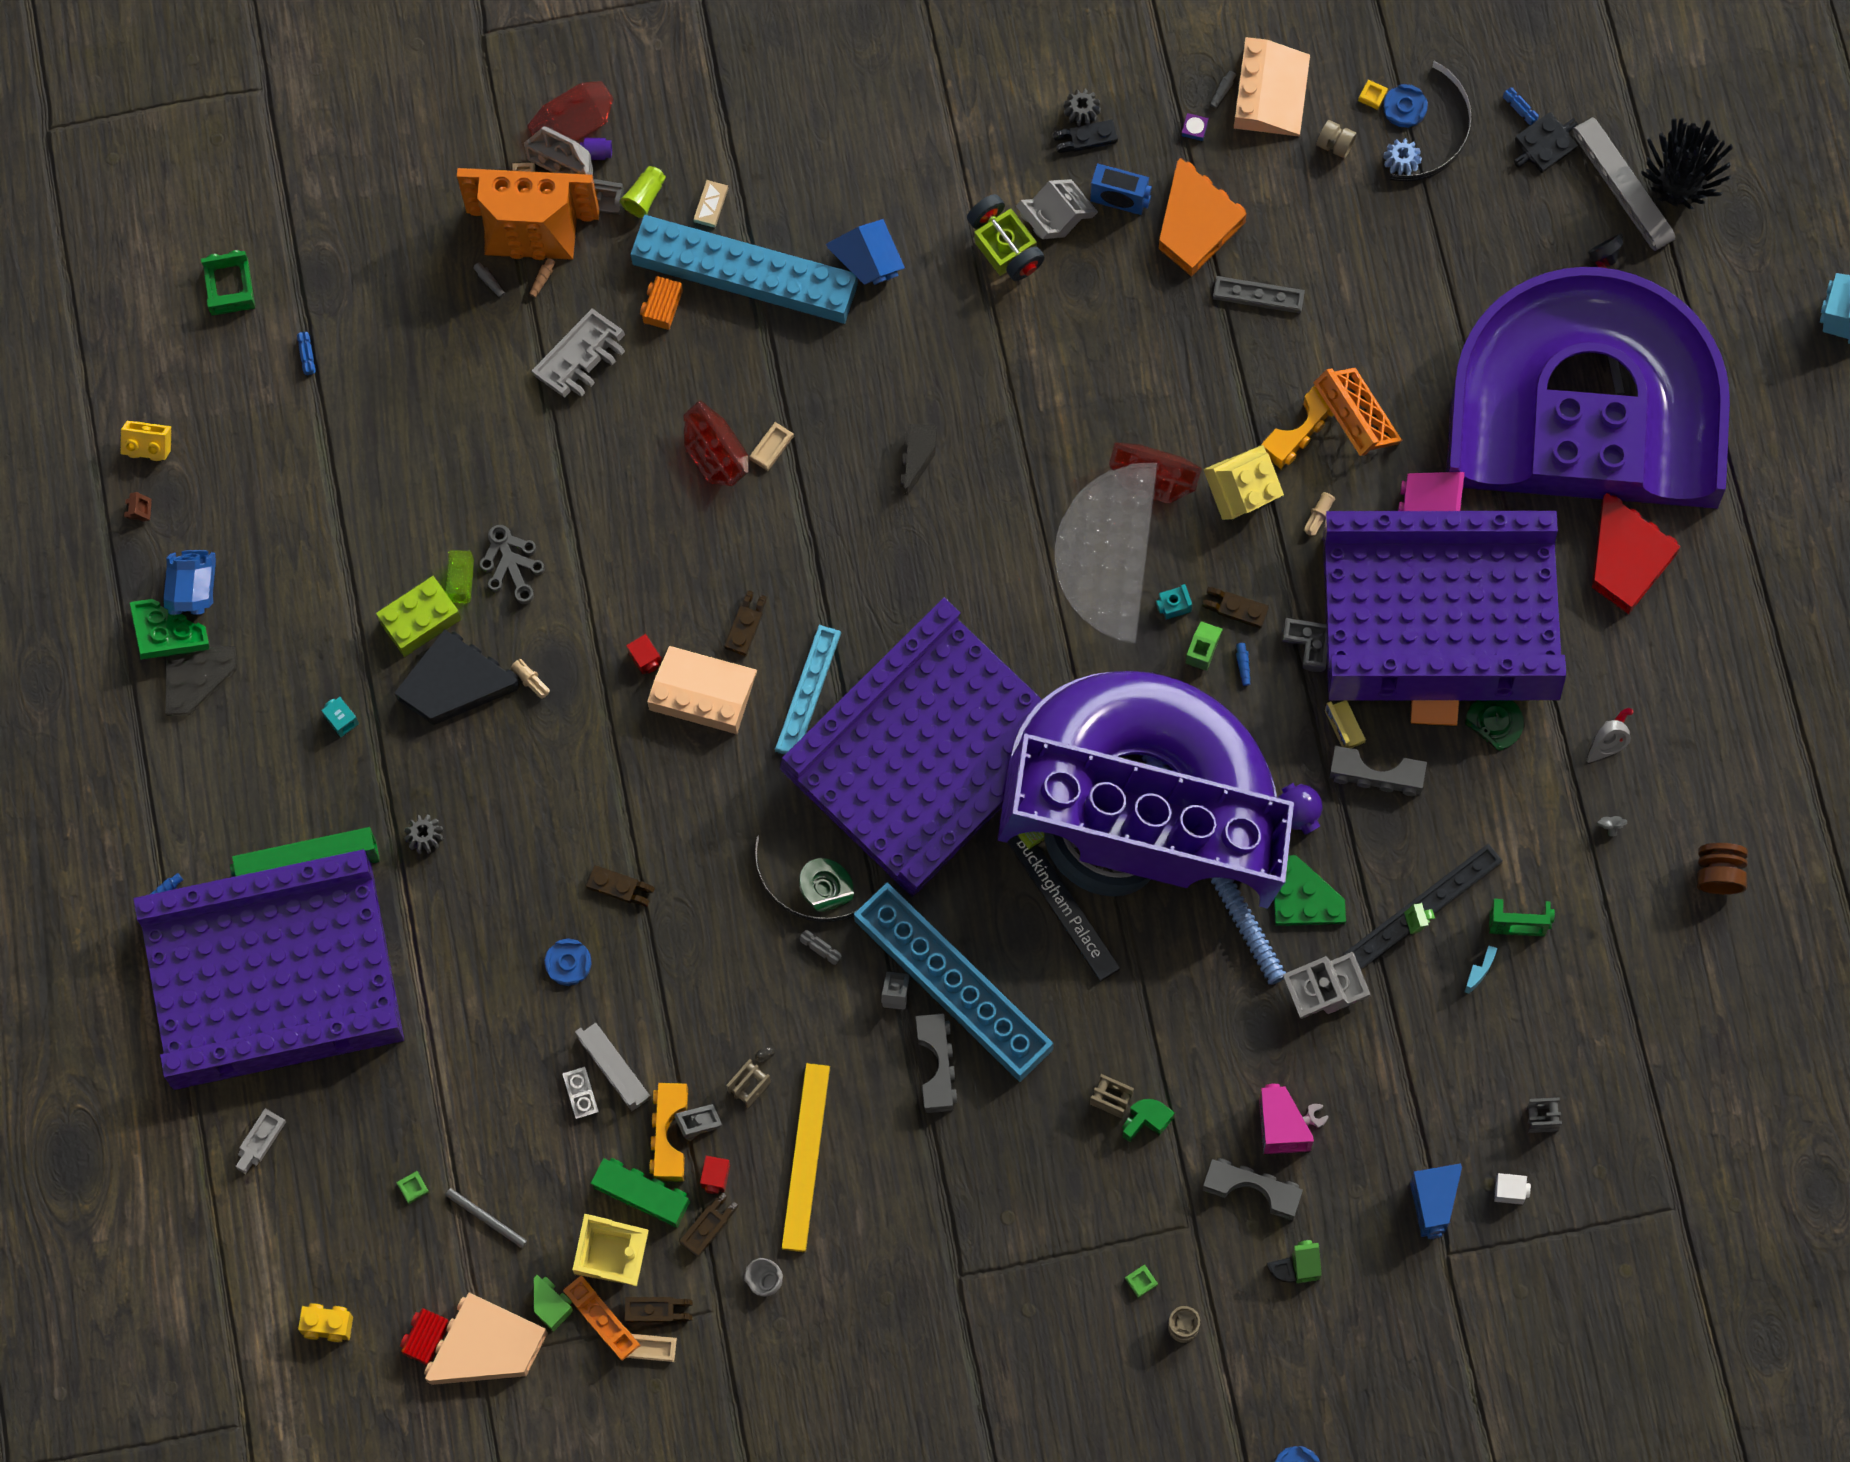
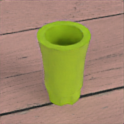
M648 166L629 191L620 199L623 208L629 213L643 218L644 215H647L653 200L662 188L666 176L660 169Z

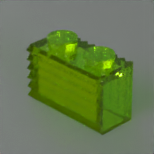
M450 550L448 552L449 560L445 592L452 602L470 603L474 565L471 551Z

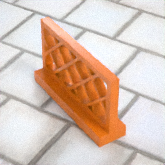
M1332 368L1327 369L1313 382L1360 456L1366 455L1370 450L1398 445L1402 441L1356 368L1335 372ZM1349 376L1353 378L1355 383L1348 379ZM1347 387L1354 390L1355 394L1347 390ZM1360 395L1364 396L1367 401L1360 398ZM1359 405L1367 409V411L1365 412L1362 409H1360ZM1372 413L1375 414L1378 417V419L1373 417ZM1371 424H1373V425H1375L1376 427H1378V430H1376V429H1374L1373 427H1371ZM1384 431L1388 433L1391 438L1384 435Z

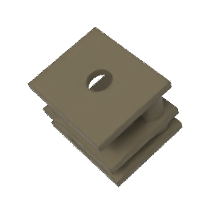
M749 1059L726 1086L729 1093H734V1097L741 1099L745 1106L749 1108L768 1087L771 1079L769 1074L765 1075L759 1070V1066L757 1064L754 1066L752 1060ZM754 1076L760 1083L748 1095L745 1090L750 1085L749 1081Z
M1101 1074L1100 1083L1094 1089L1095 1094L1090 1098V1105L1123 1118L1124 1110H1127L1128 1100L1133 1096L1134 1088ZM1107 1087L1122 1093L1121 1097L1119 1098L1105 1092ZM1102 1097L1108 1099V1102L1102 1100Z

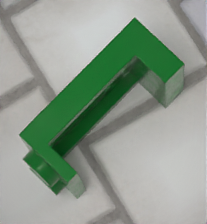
M234 250L224 255L211 254L206 258H201L208 295L207 304L211 316L256 308L249 261L245 251ZM239 266L243 284L242 292L219 296L217 294L214 272L217 269Z
M1494 899L1489 911V934L1545 936L1548 929H1551L1552 923H1554L1555 910L1551 909V902L1546 901L1541 915L1503 913V899Z

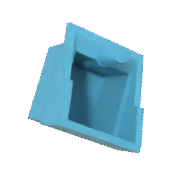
M1836 273L1834 281L1830 280L1828 284L1827 297L1823 302L1820 323H1824L1823 332L1849 339V344L1850 275Z

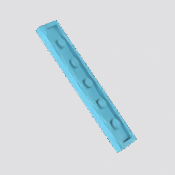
M822 625L818 626L775 752L786 754L806 734L841 631Z

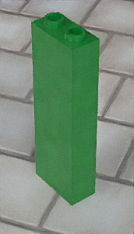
M367 827L232 856L233 864H230V871L232 877L363 849L371 863L380 862L376 839L371 828Z

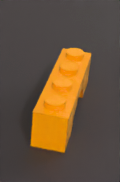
M1315 385L1304 396L1303 405L1308 415L1305 423L1299 428L1290 431L1275 429L1261 444L1264 445L1271 462L1280 469L1285 464L1290 465L1293 462L1300 447L1304 449L1311 440L1310 436L1314 432L1318 433L1325 425L1324 420L1328 416H1334Z
M658 1083V1090H654L653 1104H657V1113L652 1114V1127H656V1136L651 1137V1150L655 1151L654 1160L650 1159V1174H654V1178L660 1181L684 1182L685 1157L683 1153L677 1151L669 1144L667 1131L671 1122L675 1119L674 1115L687 1111V1084Z

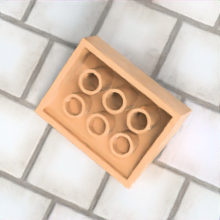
M1246 37L1234 129L1300 136L1310 55L1269 40Z
M669 646L647 701L649 710L737 734L757 670Z

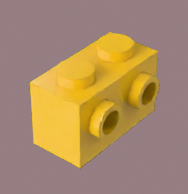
M126 421L121 429V454L128 455L131 458L146 457L153 461L165 460L171 451V426Z
M311 1303L309 1307L302 1306L298 1330L307 1339L317 1340L318 1337H324L332 1342L350 1340L353 1316L345 1307L333 1306L331 1310L323 1309V1305Z

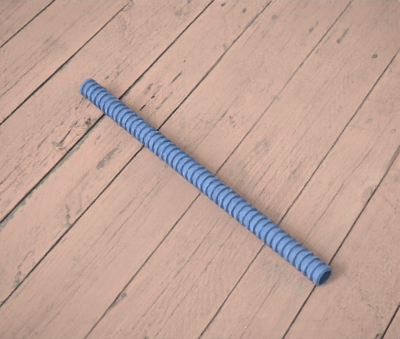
M1143 755L1142 760L1146 761L1147 765L1172 771L1171 767H1168L1161 760ZM1212 878L1211 883L1216 885L1215 890L1219 891V897H1223L1222 902L1226 903L1225 908L1230 910L1229 915H1233V922H1237L1236 927L1240 928V934L1244 935L1243 940H1247V947H1251L1250 952L1254 953V959L1258 960L1257 965H1261V972H1265L1264 977L1269 979L1267 981L1268 984L1273 985L1283 980V974L1286 972L1282 971L1283 966L1279 965V959L1275 958L1276 954L1274 952L1272 953L1273 948L1268 946L1269 941L1265 940V934L1261 933L1262 929L1260 927L1258 928L1259 923L1254 921L1255 916L1251 915V909H1247L1248 904L1244 903L1245 898L1240 896L1241 891L1237 890V884H1233V879Z

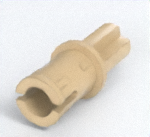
M1323 492L1316 507L1311 509V516L1304 527L1306 534L1315 536L1323 520H1325L1326 511H1329L1332 503L1335 501V497L1331 494Z
M522 659L513 663L511 670L523 681L524 686H529L542 699L549 694L550 690L538 678V673L533 672Z

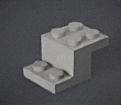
M1072 179L1048 181L1033 199L1021 200L1016 205L1021 217L1030 223L1034 228V233L1042 239L1066 237L1081 219L1093 218L1098 213Z
M1353 952L1332 961L1325 956L1283 974L1301 1019L1321 1010L1330 1014L1371 996Z

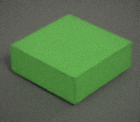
M418 1171L396 1182L408 1204L429 1193Z
M1146 1265L1125 1277L1126 1282L1137 1298L1158 1286Z

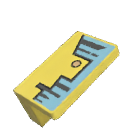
M1347 700L1334 705L1332 702H1328L1325 712L1341 746L1353 748L1365 743L1366 739Z

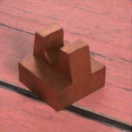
M138 492L130 493V497L125 500V504L129 505V510L124 512V517L143 522L149 521L152 499Z

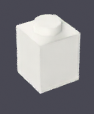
M1498 1173L1494 1202L1523 1204L1525 1198L1530 1197L1531 1184L1527 1183V1176Z

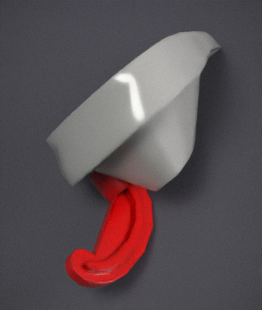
M1631 708L1622 710L1615 720L1606 721L1600 728L1589 752L1588 763L1615 754L1630 743V731L1624 724V721L1628 715L1633 714Z

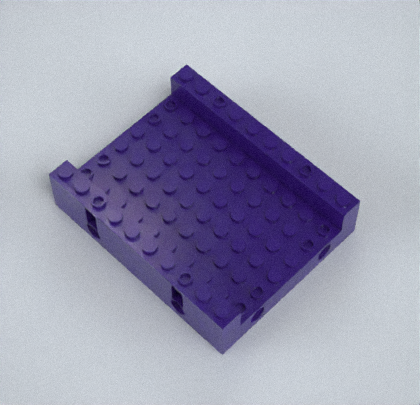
M1326 511L1323 532L1328 700H1560L1566 679L1565 655H1561L1555 558V541L1558 532L1557 512Z
M945 597L782 757L780 770L912 898L1003 807L1013 744L1027 716L1042 701L1031 688L959 621L961 613Z
M364 849L133 898L137 921L143 930L164 1054H160L163 1074L173 1090L405 1041L372 865Z

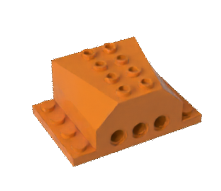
M457 169V179L466 213L474 216L482 215L485 255L510 256L514 259L532 257L535 260H544L545 258L573 259L577 219L583 221L599 220L600 211L592 175Z

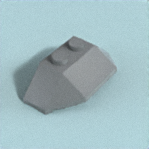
M544 126L524 142L528 161L553 173L588 174L593 176L589 151L576 141Z

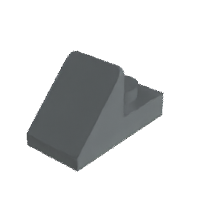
M886 972L881 999L884 1008L902 1010L906 1008L909 974Z
M713 1104L674 1115L683 1136L688 1141H692L700 1133L716 1130L722 1126Z

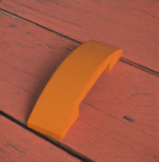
M582 1275L563 1290L579 1312L621 1361L641 1346Z

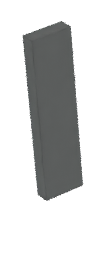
M1216 276L1213 299L1301 314L1305 290Z

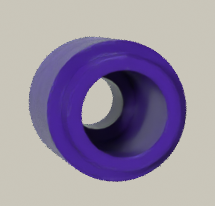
M585 138L584 142H580V145L589 151L591 160L612 158V140H606V138Z

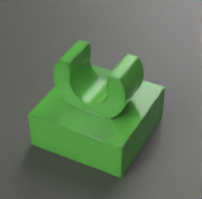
M1422 903L1414 904L1404 912L1410 934L1419 933L1428 926L1429 920L1435 919L1433 910L1424 911Z

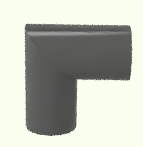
M1286 618L1283 624L1281 641L1305 645L1303 668L1312 672L1324 671L1327 665L1326 624Z

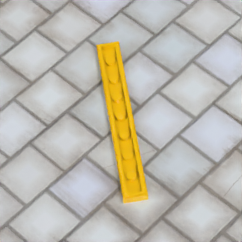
M806 1063L782 1250L806 1252L830 1066Z

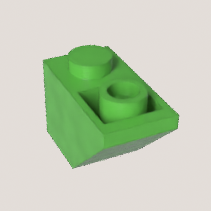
M1200 622L1189 647L1186 664L1207 671L1223 629Z
M1311 1240L1298 1242V1246H1294L1292 1253L1296 1283L1320 1280L1322 1275L1319 1244L1312 1243Z
M536 1275L534 1277V1312L554 1332L573 1312L570 1306L572 1301L564 1293L558 1295L553 1290L555 1285L547 1277L541 1279Z

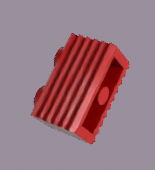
M422 1308L420 1313L416 1312L411 1321L413 1328L409 1335H404L400 1347L403 1348L401 1351L403 1355L425 1365H428L430 1361L432 1362L436 1354V1347L446 1334L449 1320Z

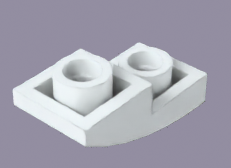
M585 1067L563 1073L576 1119L599 1112Z

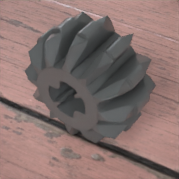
M1086 88L1083 90V93H1080L1078 89L1075 90V95L1069 93L1067 100L1064 101L1065 117H1069L1070 123L1077 121L1078 127L1081 125V122H1084L1085 125H1089L1090 121L1095 122L1097 115L1101 112L1099 107L1100 100L1095 99L1096 94L1094 92L1088 95Z
M427 814L424 820H422L420 815H417L418 821L409 820L411 827L404 829L405 833L408 834L404 839L405 842L410 843L409 848L411 850L417 848L418 854H421L423 849H426L427 853L430 854V847L433 846L438 849L439 845L436 841H443L444 838L440 834L443 832V828L438 826L439 821L437 819L431 821L430 815ZM423 831L426 833L427 831L428 835L426 837L422 835L421 838L420 833Z

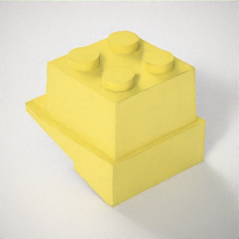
M1264 445L1203 469L1222 520L1234 519L1244 513H1249L1284 495Z
M584 1214L573 1265L574 1274L637 1286L649 1230Z

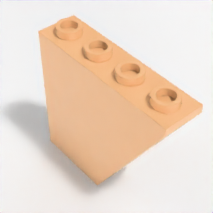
M468 1293L467 1297H462L458 1304L457 1310L459 1312L456 1318H452L447 1326L446 1331L448 1334L445 1340H440L436 1347L435 1353H437L434 1362L430 1361L424 1372L426 1381L432 1385L527 1376L548 1332L545 1328Z

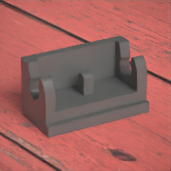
M593 179L599 211L620 215L622 206L620 199L624 196L623 184Z

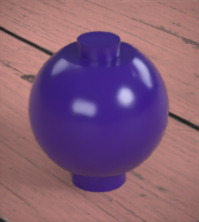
M1291 783L1282 788L1283 793L1278 798L1294 802L1291 829L1302 830L1303 834L1306 835L1320 827L1317 821L1322 814V801L1319 794L1313 788L1304 784L1295 786L1294 783Z

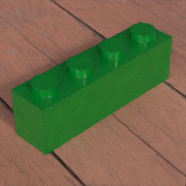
M603 1158L591 1182L593 1189L678 1228L690 1204L685 1192L674 1188L672 1191L665 1187L666 1184L656 1178H653L651 1181L644 1177L645 1174L635 1168H632L630 1171L623 1167L624 1164L614 1158H611L610 1161Z

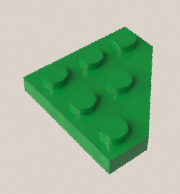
M154 599L130 602L141 660L209 650V641L204 625L200 623L194 624L187 620V617L183 614H168V609L160 606V602Z
M1289 855L1285 883L1274 898L1275 926L1346 924L1345 899L1298 856Z

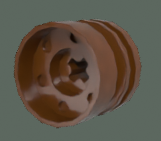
M1710 843L1698 848V855L1700 857L1698 865L1703 868L1697 872L1698 890L1719 895L1745 892L1747 889V873L1741 869L1746 868L1748 864L1746 860L1748 857L1747 848L1732 843Z

